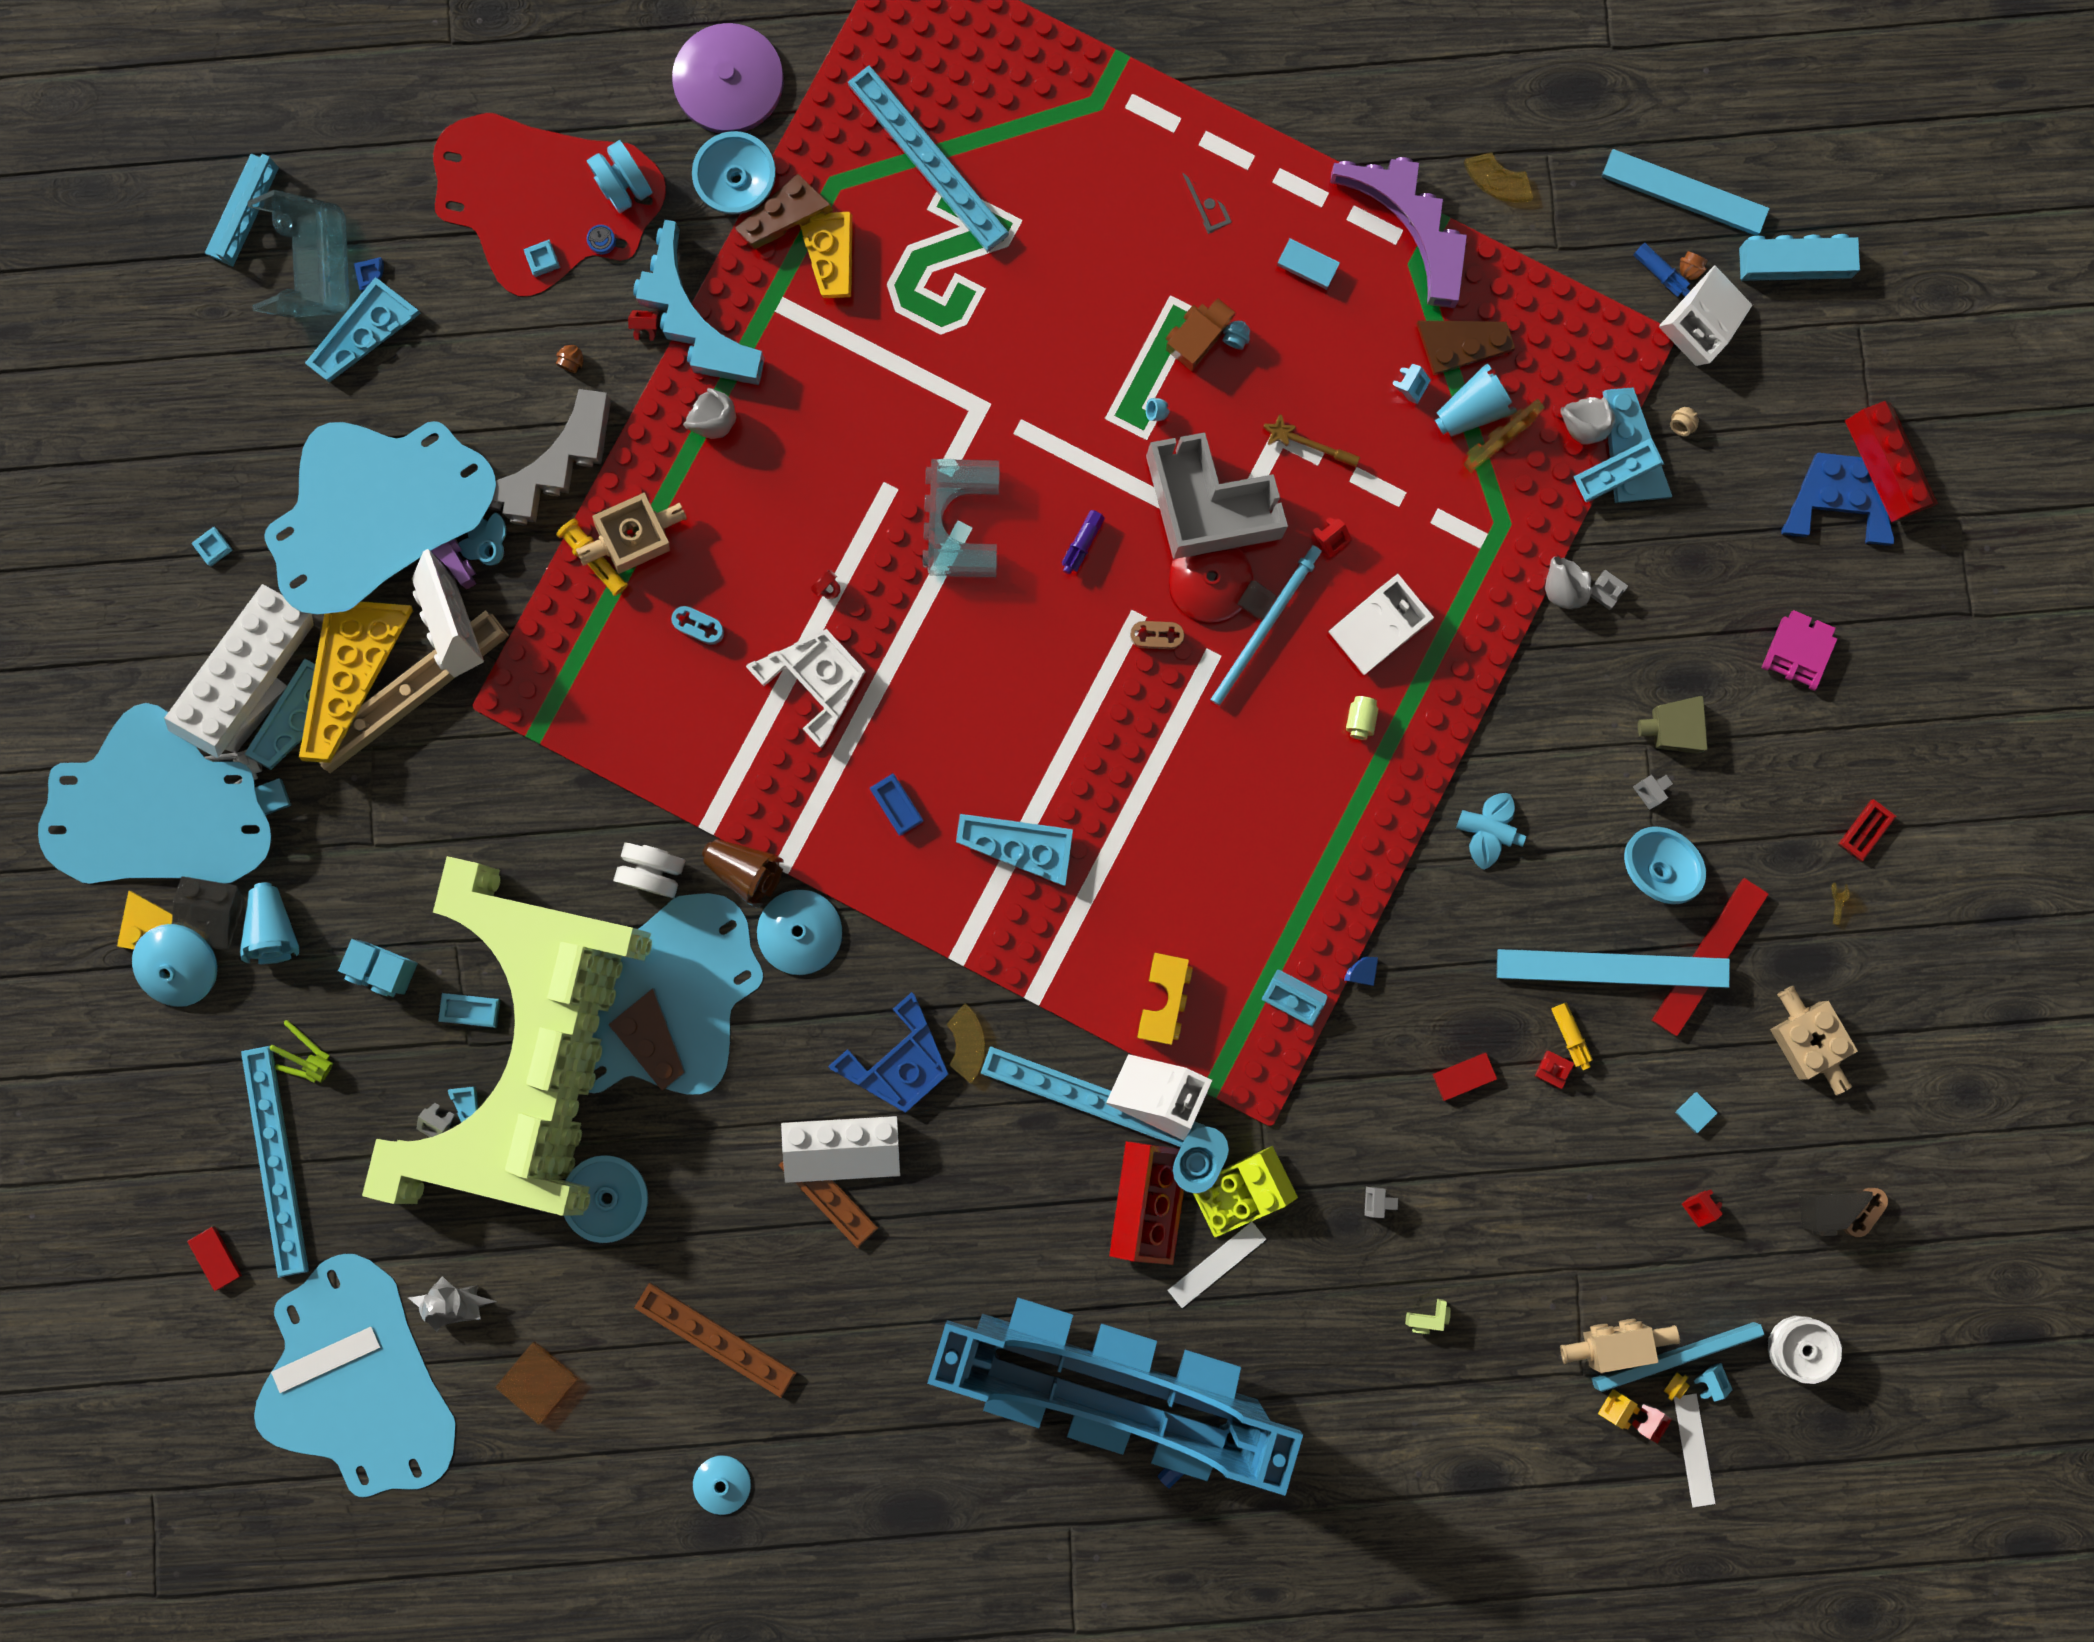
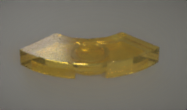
M1492 152L1464 160L1469 176L1480 189L1490 196L1508 202L1532 201L1533 194L1526 172H1513L1503 168L1496 161Z
M965 1003L947 1023L956 1042L955 1056L950 1066L969 1083H972L983 1063L985 1040L978 1018Z

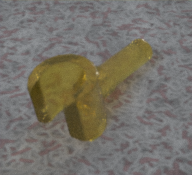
M1833 883L1831 886L1832 897L1835 900L1833 924L1839 925L1843 903L1849 899L1850 892L1848 885L1845 884V891L1843 893H1836L1837 886L1836 883Z

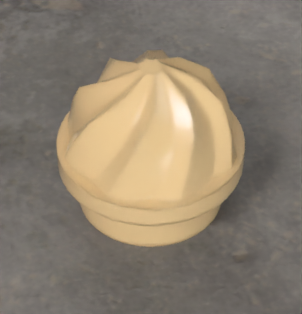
M1689 407L1680 408L1671 416V429L1680 436H1688L1690 433L1695 432L1699 422L1698 413Z

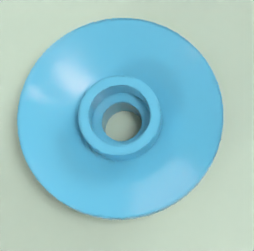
M723 1455L712 1457L706 1460L695 1473L693 1480L695 1498L705 1510L713 1514L724 1515L738 1510L746 1502L750 1494V1475L746 1467L733 1457ZM719 1481L726 1485V1489L723 1492H719L715 1487Z

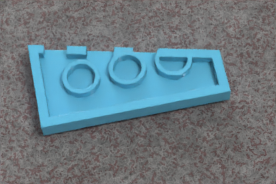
M375 277L305 364L325 380L331 382L421 313Z
M1634 387L1603 391V398L1605 397L1615 413L1616 423L1608 436L1610 458L1650 439L1651 435ZM1662 466L1613 489L1615 503L1672 497Z
M307 659L303 660L245 752L246 757L271 770L302 741L315 669L314 663Z
M960 814L956 843L1065 886L1073 829Z

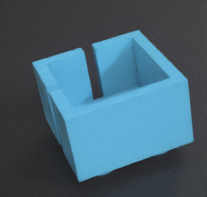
M351 939L338 971L346 974L345 980L360 986L361 984L364 986L371 984L373 985L372 991L384 996L394 997L396 993H406L418 963L371 943Z

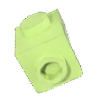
M1437 1299L1435 1316L1407 1312L1405 1324L1413 1327L1412 1332L1430 1334V1329L1444 1331V1324H1449L1450 1307H1446L1447 1302L1445 1300Z

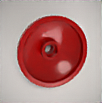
M1237 547L1174 559L1170 569L1169 589L1174 602L1187 616L1201 622H1221L1235 616L1247 604L1253 589V571L1247 557ZM1210 572L1215 573L1217 580L1209 581L1207 574Z

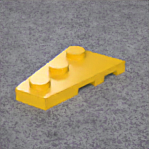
M836 212L826 215L820 213L810 218V223L804 226L800 225L820 293L823 298L851 297L852 214L850 212Z
M128 891L117 946L134 949L139 939L146 932L165 924H177L188 927L200 934L207 942L209 933L171 914L155 903L142 898L135 892Z

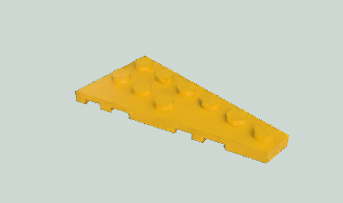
M359 602L350 610L324 614L299 758L302 761L330 763L410 617L413 611L410 605Z

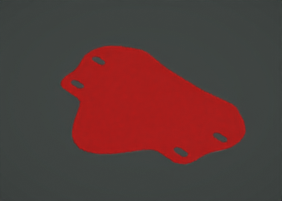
M483 113L464 118L446 127L440 134L433 152V162L438 180L435 198L436 214L443 221L467 226L476 231L489 266L497 281L508 292L517 296H532L545 291L563 278L587 256L596 255L619 261L631 258L638 248L645 227L661 210L665 199L666 186L664 176L656 164L634 145L623 143L649 184L653 193L648 197L653 199V203L645 205L635 202V196L628 187L625 190L632 201V206L619 213L610 199L607 200L594 179L595 175L586 161L599 153L605 157L610 166L614 165L607 153V147L615 142L587 140L524 125L495 113ZM445 152L457 153L462 156V160L460 162L444 159L443 155ZM448 201L461 203L464 205V210L459 212L447 209L446 203ZM605 225L613 231L615 238L625 240L627 246L625 248L614 247L608 254H596L587 243V234L592 227ZM550 240L561 268L534 277L523 249Z

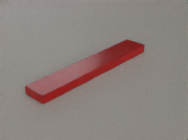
M1743 878L1692 957L1727 959L1765 901L1768 893ZM1673 986L1651 1021L1673 1036H1678L1709 987Z

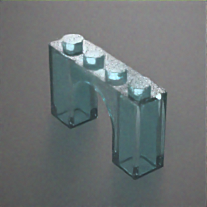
M932 459L931 467H926V484H931L930 495H925V512H930L929 523H924V540H929L928 551L923 550V567L928 568L929 576L997 577V544H968L956 541L945 531L942 525V518L947 505L960 495L999 494L1000 462L992 460Z

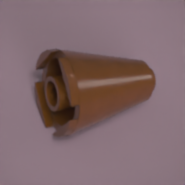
M716 839L713 842L707 843L702 852L704 864L748 905L755 908L764 904L760 900L765 895L770 897L773 894L783 873V868L779 866V863H784V860L778 855Z

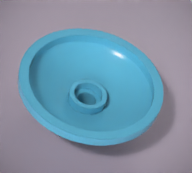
M731 131L712 137L699 149L692 166V180L699 197L712 209L725 214H742L757 208L771 193L776 178L775 163L769 149L758 138L744 132ZM740 176L741 180L738 183L732 182L733 177Z
M1648 827L1634 834L1627 843L1624 860L1628 874L1636 886L1651 898L1663 903L1681 904L1692 900L1702 890L1706 880V868L1703 858L1697 848L1683 835L1664 827Z
M807 890L788 891L775 897L763 910L757 926L758 944L764 957L775 968L793 975L811 974L828 965L837 954L842 941L841 920L834 906L823 896ZM796 926H801L803 929V933L799 937L793 935V929Z
M177 924L157 926L146 932L139 939L133 951L132 967L137 982L150 997L160 1003L177 1007L194 1004L210 992L216 981L217 961L212 948L200 934L188 927ZM164 969L170 972V976L164 972Z
M596 1156L587 1159L577 1165L565 1180L590 1187L588 1192L590 1194V1203L583 1215L564 1216L569 1226L579 1236L589 1241L609 1243L623 1239L640 1225L646 1214L648 1206L646 1183L640 1172L624 1159L615 1156ZM605 1193H610L613 1197L610 1204L605 1203L603 1200Z

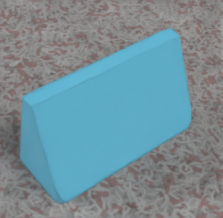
M1277 970L1261 1000L1313 1026L1326 1003L1327 995L1287 973Z

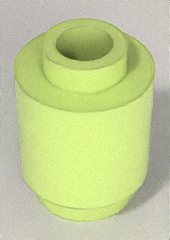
M1364 696L1355 697L1354 702L1350 705L1346 731L1351 733L1350 737L1367 740L1368 736L1374 735L1379 710L1377 700Z

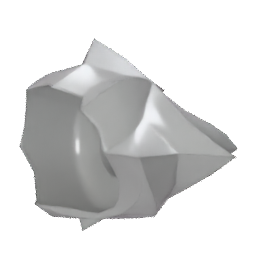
M441 1277L434 1284L427 1295L407 1297L419 1307L422 1319L430 1324L436 1332H438L440 1327L450 1323L481 1320L479 1308L497 1302L477 1296L478 1285L457 1289L444 1277Z

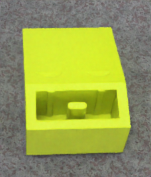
M1273 1146L1222 1169L1211 1188L1205 1192L1193 1193L1214 1238L1279 1210L1298 1198Z

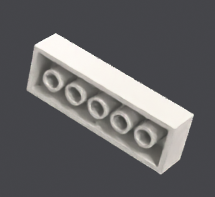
M262 584L164 719L168 731L210 755L219 758L314 626L312 614L295 609L285 600L283 595Z

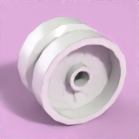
M624 843L621 853L622 859L637 866L636 869L627 866L617 867L613 881L647 892L675 898L678 884L676 881L662 875L663 872L672 875L682 874L685 859L668 854L669 852L658 848Z
M1792 1316L1783 1319L1773 1328L1768 1338V1353L1772 1364L1780 1373L1801 1383L1816 1384L1827 1380L1836 1372L1841 1362L1842 1347L1838 1335L1830 1326L1810 1317ZM1804 1346H1807L1806 1352H1803Z

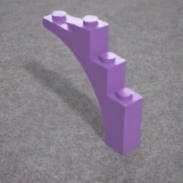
M1399 157L1396 160L1391 159L1388 170L1383 169L1380 165L1356 166L1355 163L1350 161H1341L1339 164L1334 163L1330 183L1344 185L1375 198L1390 209L1413 236L1420 250L1426 270L1428 286L1427 305L1455 308L1459 301L1467 235L1460 234L1459 231L1452 229L1439 232L1443 199L1436 198L1435 195L1423 193L1419 196L1415 195L1419 163L1412 162L1409 158Z

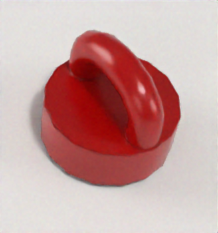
M827 570L811 586V590L817 596L821 594L826 599L838 597L840 585L835 580L837 576L831 570ZM831 585L834 590L833 592H828L826 588Z

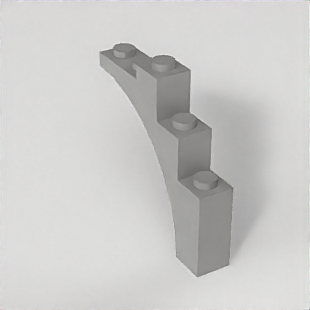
M579 389L574 410L563 432L554 444L534 463L515 474L496 480L493 500L488 509L501 511V508L504 507L503 514L508 519H511L510 522L513 524L527 525L528 521L536 522L541 490H543L544 494L550 496H560V492L569 493L574 461H576L577 465L583 467H593V464H601L611 404L608 394Z

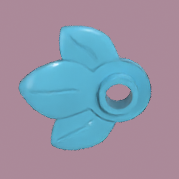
M494 513L488 521L482 518L478 526L468 532L469 538L459 542L462 555L469 560L479 559L486 565L498 564L504 555L502 542L506 536V526L503 518L498 513ZM491 547H493L494 549L492 556H490L489 549Z

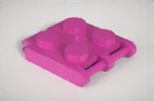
M1793 610L1789 617L1781 619L1763 662L1762 669L1766 671L1768 669L1785 675V679L1790 681L1795 679L1809 685V689L1815 691L1837 641V638L1832 637L1835 627L1816 620L1811 628L1809 624L1812 618Z

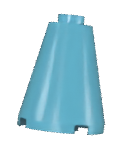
M1488 364L1483 366L1436 412L1439 418L1435 422L1443 435L1449 432L1451 436L1517 412L1515 407H1508L1512 401L1497 376H1494L1493 373L1490 375L1487 373L1491 370Z
M271 883L255 884L254 888L249 890L240 949L241 960L250 963V958L258 959V964H272L290 960L291 953L294 952L296 956L299 954V945L277 887L272 886Z

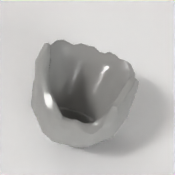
M708 388L707 392L700 395L694 403L693 409L687 415L683 425L686 429L706 438H723L729 433L736 422L737 417L734 403L725 393Z
M1589 397L1561 407V415L1570 435L1581 444H1592L1606 439L1616 423L1615 413L1605 397L1602 399Z
M1553 557L1545 585L1548 600L1566 609H1576L1585 606L1592 593L1590 573L1582 571L1573 561Z

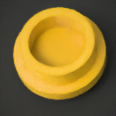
M1676 1373L1665 1388L1664 1392L1669 1395L1668 1398L1671 1401L1675 1396L1681 1399L1690 1387L1686 1383L1689 1378L1686 1375L1683 1377Z

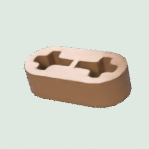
M1140 621L1132 627L1130 638L1132 643L1139 648L1171 650L1176 649L1182 644L1184 631L1180 625L1173 622ZM1140 628H1146V633L1156 635L1155 637H1146V641L1141 642L1140 637L1135 636V633L1140 632ZM1169 629H1174V633L1179 635V638H1175L1174 643H1168V638L1159 637V634H1167Z
M1866 1188L1858 1195L1842 1218V1228L1846 1234L1862 1237L1869 1233L1888 1205V1198L1884 1191L1878 1188ZM1877 1194L1878 1197L1876 1198L1877 1202H1879V1205L1870 1206V1208L1866 1211L1865 1209L1870 1204V1201L1867 1199V1197L1869 1195L1875 1196ZM1864 1214L1859 1222L1862 1228L1852 1230L1853 1224L1850 1222L1851 1219H1858Z

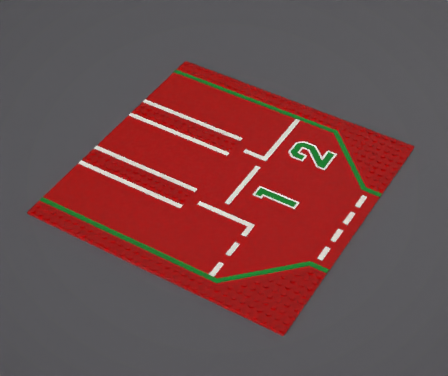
M857 0L772 155L776 168V178L771 193L763 202L765 203L799 174L831 205L834 211L830 213L850 212L852 214L851 297L823 298L799 224L786 230L784 236L757 249H753L739 235L735 228L761 205L751 211L740 214L691 305L704 321L723 336L740 345L762 351L765 360L759 385L693 372L690 363L687 362L689 347L694 346V344L671 340L575 516L579 522L578 526L588 537L591 536L595 542L599 540L598 537L600 536L592 517L595 514L642 493H645L653 511H656V513L680 503L687 519L664 528V534L669 542L670 551L620 573L619 576L628 586L620 594L613 596L612 592L589 565L583 566L581 559L574 556L572 553L573 549L563 538L476 697L473 708L477 712L723 841L778 855L784 860V863H779L784 873L1134 1056L1184 1067L1211 1079L1212 1082L1207 1091L1208 1095L1265 1125L1271 1126L1275 1123L1347 983L1344 979L1348 969L1352 968L1358 961L1546 595L1545 585L1551 559L1553 557L1562 559L1566 556L1594 501L1593 499L1587 503L1585 502L1574 476L1610 459L1608 436L1606 439L1592 444L1579 443L1570 435L1561 415V407L1589 397L1602 399L1603 391L1633 387L1640 407H1642L1674 342L1658 327L1661 323L1442 213L1439 232L1452 229L1459 231L1460 234L1467 235L1459 301L1455 308L1427 305L1428 286L1426 270L1420 250L1413 236L1403 222L1375 198L1359 190L1330 183L1334 163L1339 164V161L1019 0ZM870 65L1009 232V236L988 253L848 86V81ZM1183 174L1189 177L1210 225L1213 226L1226 220L1218 201L1225 206L1231 223L1217 228L1214 232L1208 234L1203 224L1204 220ZM1208 198L1215 201V206L1212 209H1207L1204 206V202ZM1289 239L1295 240L1340 262L1327 290L1277 266ZM1217 299H1220L1236 312L1231 322L1244 321L1249 327L1250 341L1248 344H1245L1242 350L1236 349L1223 342L1225 335L1223 334L1193 371H1191L1166 351L1168 342L1166 337L1175 326L1180 328L1186 321L1184 316L1193 305L1199 308L1203 304L1209 309ZM1417 321L1507 322L1515 349L1512 352L1434 376L1416 323ZM1412 364L1421 366L1431 379L1418 404L1408 401L1405 395L1393 385L1394 381L1402 382L1404 379L1400 369H1410ZM1488 364L1491 370L1487 373L1489 375L1493 373L1494 376H1497L1512 401L1508 407H1515L1517 412L1451 436L1449 432L1443 435L1435 422L1439 418L1436 412L1483 366ZM708 388L725 393L734 403L737 417L736 422L729 433L723 438H706L686 429L683 425L687 415L693 409L694 403L700 395L707 392ZM1150 398H1160L1168 403L1167 408L1170 412L1167 418L1160 421L1148 420L1146 404ZM1282 415L1284 425L1295 426V430L1291 433L1335 450H1344L1359 456L1360 459L1357 466L1354 467L1335 460L1334 456L1288 439V446H1285L1279 440L1272 445H1268L1271 434L1264 429V424H1276L1278 416ZM1205 433L1219 484L1274 474L1280 496L1278 503H1282L1288 527L1282 539L1237 547L1244 553L1251 565L1253 589L1244 608L1227 620L1215 623L1195 620L1183 613L1171 596L1169 573L1174 559L1146 458L1151 442L1175 438L1176 446L1173 454H1176L1180 437ZM1090 510H1095L1102 514L1105 519L1078 571L1073 570L1071 574H1067L1063 571L1065 566L1062 565V561ZM1329 517L1335 520L1339 518L1345 523L1352 538V541L1331 558L1323 551L1322 546L1313 533V530L1319 528L1320 531L1328 527L1326 520ZM632 530L627 531V535L631 538L636 536V533H633ZM1312 545L1318 547L1322 552L1313 564L1315 568L1312 572L1309 571L1221 705H1216L1210 699L1298 568V561L1306 556ZM603 556L606 559V561L610 563L612 568L617 572L610 556ZM827 570H831L837 576L835 580L840 585V593L834 599H826L821 594L817 596L811 590V586ZM1210 572L1207 574V579L1209 581H1216L1217 575ZM1399 574L1434 618L1427 626L1363 675L1328 631L1376 590ZM831 585L826 588L828 592H833L834 590ZM687 606L715 618L724 628L722 640L717 644L709 645L681 633L672 624L673 612L679 607ZM690 613L678 617L682 627L686 623L695 626L696 622L689 618ZM1140 621L1173 622L1182 627L1184 638L1182 644L1176 649L1139 648L1131 641V629L1134 624ZM714 624L710 628L703 625L699 628L706 632V638H709L711 635L716 636L718 633L715 630ZM1140 628V632L1135 633V636L1140 637L1141 642H1145L1146 637H1155L1156 635L1146 633V628ZM827 629L865 670V674L825 745L820 748L803 728L824 710L823 706L787 667L763 686L746 666L753 661L756 662L771 653L781 651L798 641ZM1169 629L1167 634H1159V637L1168 638V643H1174V639L1179 638V635L1174 633V629ZM1356 696L1370 697L1377 700L1379 710L1373 736L1367 737V740L1350 737L1351 733L1346 731L1350 705L1354 702ZM893 773L924 821L902 836H899L870 790V787ZM960 814L1073 829L1065 886L956 843ZM1154 953L1188 959V966L1193 967L1190 984L1184 983L1182 994L1187 995L1184 1012L1178 1011L1176 1021L1181 1023L1179 1039H1173L1172 1045L1137 1038L1143 1009L1160 1011L1168 1002L1166 989L1159 984L1149 982ZM1277 970H1281L1327 995L1326 1003L1313 1026L1261 1000Z

